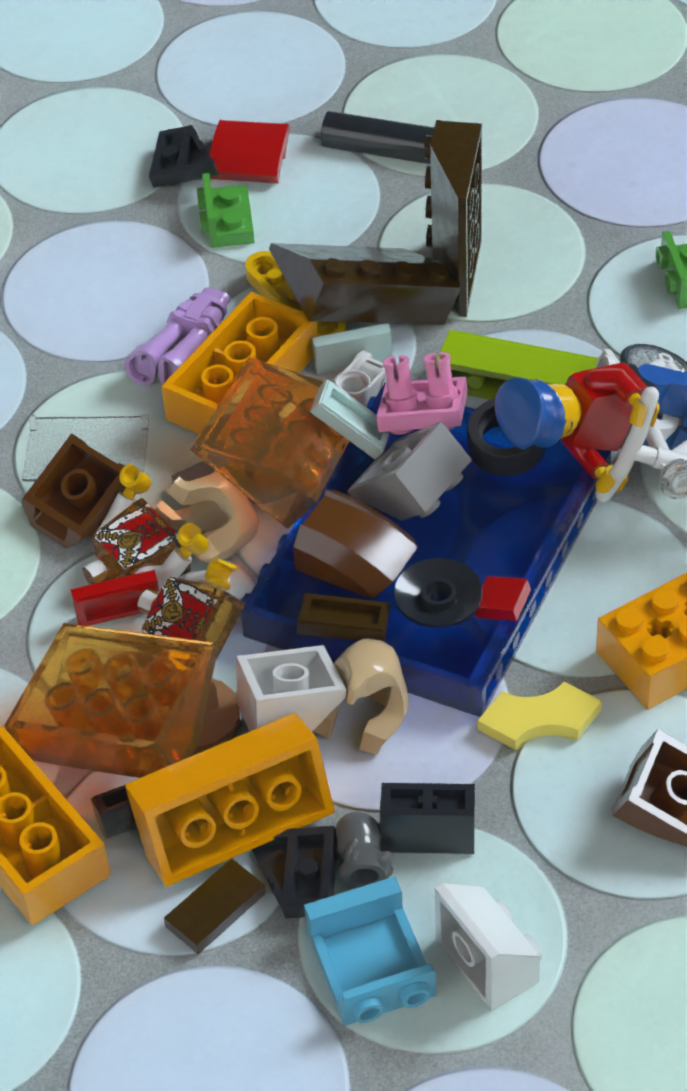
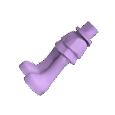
M206 287L201 293L193 294L190 299L178 305L175 311L170 312L165 328L146 343L137 346L125 358L124 366L128 376L134 382L148 386L155 381L159 373V379L163 385L220 325L221 320H223L227 313L226 306L230 302L229 295L223 291ZM178 339L180 342L172 350L167 352L168 349L173 345V343Z

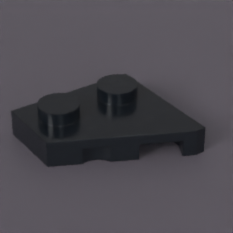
M193 125L159 131L149 173V179L154 188L166 185L174 186L182 182L203 179L202 174L209 173L210 177L219 175L213 158L208 154Z
M335 826L287 829L273 837L275 840L252 849L285 919L305 917V904L334 896L337 859Z

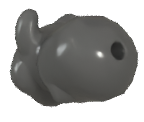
M353 811L342 816L335 827L337 857L343 861L339 869L340 880L352 889H356L388 879L393 873L391 864L394 860V855L390 851H380V826L376 819L370 814L361 811Z

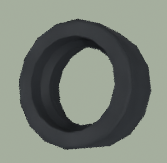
M495 399L488 400L475 409L468 421L467 438L468 450L472 461L479 468L496 476L511 477L526 473L539 464L545 455L546 448L534 445L525 450L517 447L497 448L487 444L482 439L486 432L499 426L495 413Z

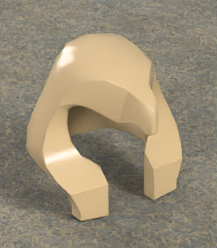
M226 464L213 473L192 481H185L178 476L166 492L181 505H189L188 507L173 511L161 500L155 509V512L172 529L180 530L186 523H193L201 529V534L208 539L209 547L205 553L193 555L205 563H210L215 557L225 560L237 553L254 538L260 524L259 518L242 485Z
M366 638L348 647L333 664L346 687V703L353 705L360 697H369L384 704L386 707L380 715L368 720L359 751L377 755L382 745L402 724L409 708V697L399 659L393 647L381 640ZM338 706L313 730L314 732L328 739L332 736L339 710Z

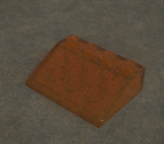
M249 357L190 450L285 528L289 529L318 501L349 440L310 413L317 391L324 381Z
M63 623L5 722L4 727L33 761L135 778L144 777L189 758L195 752L219 648L215 642Z

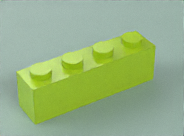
M451 329L440 351L450 354L452 378L466 376L467 395L488 400L495 399L500 386L507 380L515 377L528 380L538 379L547 384L565 385L568 377L573 373L596 368L598 359L597 357Z

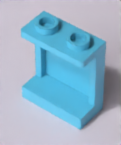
M396 876L304 905L307 933L344 1026L356 1022L368 1023L379 1018L383 1013L402 1007H417L425 1003L429 998L436 996V972L431 963H426L404 912L402 890Z

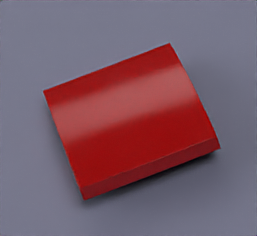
M219 120L209 154L217 166L219 175L210 177V179L279 183L282 159L286 157L290 130L289 124Z

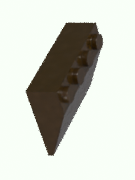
M436 120L433 135H426L424 144V159H431V166H427L425 172V189H431V196H427L425 217L432 219V225L428 224L426 247H432V259L446 264L459 284L460 291L453 305L459 317H467L482 244V123Z
M271 243L269 251L309 321L445 324L460 291L459 284L446 264L404 248Z

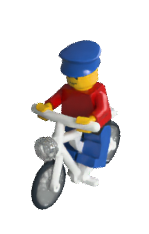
M633 344L622 350L619 362L611 349H603L602 354L597 359L596 368L573 373L568 377L565 385L547 384L538 379L528 380L515 377L507 380L500 386L495 397V413L497 422L506 438L515 447L522 450L531 445L549 448L561 439V442L593 479H598L595 484V496L598 501L602 503L607 502L615 492L622 490L628 482V473L634 461L650 464L653 468L661 469L660 486L662 492L668 498L681 499L687 497V362L675 353L655 345ZM596 449L619 451L621 449L615 464L608 465Z

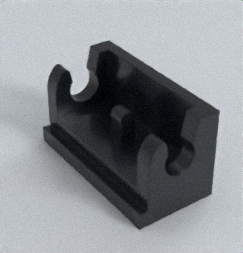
M382 783L380 800L381 851H390L391 853L474 854L475 784Z

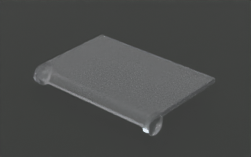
M142 414V416L104 417L29 416L30 433L22 482H35L71 433L118 464L119 462L124 466L133 464L139 469V473L141 471L144 472L149 433V414Z

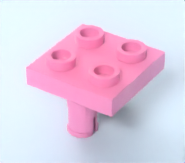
M440 352L438 364L436 353H431L424 357L427 380L411 381L410 362L407 356H399L397 366L395 356L387 357L383 360L387 383H385L376 416L378 432L390 431L392 434L403 435L441 421L448 430L461 426L468 392L466 376L452 378L449 353Z

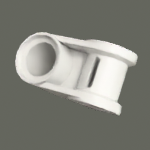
M367 351L359 352L353 362L335 379V385L372 412L380 404L385 383H387L383 362L373 359L372 355Z

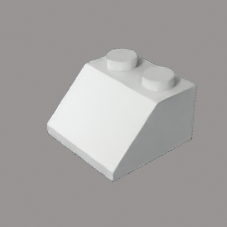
M324 645L236 656L237 704L249 731L296 713L312 732L346 698V687Z
M442 883L434 888L436 942L491 1011L539 983L541 951L529 934L522 935L513 924V917L501 900L495 901L486 889L481 886Z

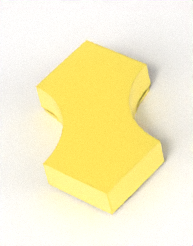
M563 682L549 693L533 697L515 696L502 691L478 719L477 730L514 750H518L526 742L542 736H562L576 741L601 712L602 701L566 682Z

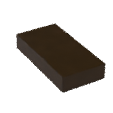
M304 593L297 621V634L353 641L370 638L385 642L391 615V603Z
M231 858L164 917L165 927L199 954L266 894L265 884Z

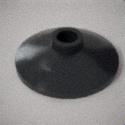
M447 558L426 559L412 564L398 577L394 589L395 603L399 611L415 624L429 628L452 627L465 622L478 610L482 601V584L477 574L461 562Z

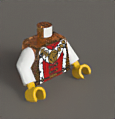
M128 464L123 467L119 476L121 484L126 488L124 492H118L108 514L93 536L96 560L84 566L82 571L85 579L91 585L155 569L159 589H162L168 578L177 580L180 576L191 571L192 553L195 555L205 553L209 547V542L201 534V529L193 523L183 525L177 534L143 498L136 500L134 498L136 494H143L149 490L151 480L143 471L139 473L137 467L133 464Z
M215 557L210 561L206 570L188 573L183 579L169 577L165 580L159 592L154 589H147L141 594L138 608L147 615L142 624V632L151 639L149 648L157 664L153 673L154 678L171 688L173 682L181 676L182 672H187L189 668L201 669L209 676L246 604L225 591L230 590V575L234 570H237L238 566Z

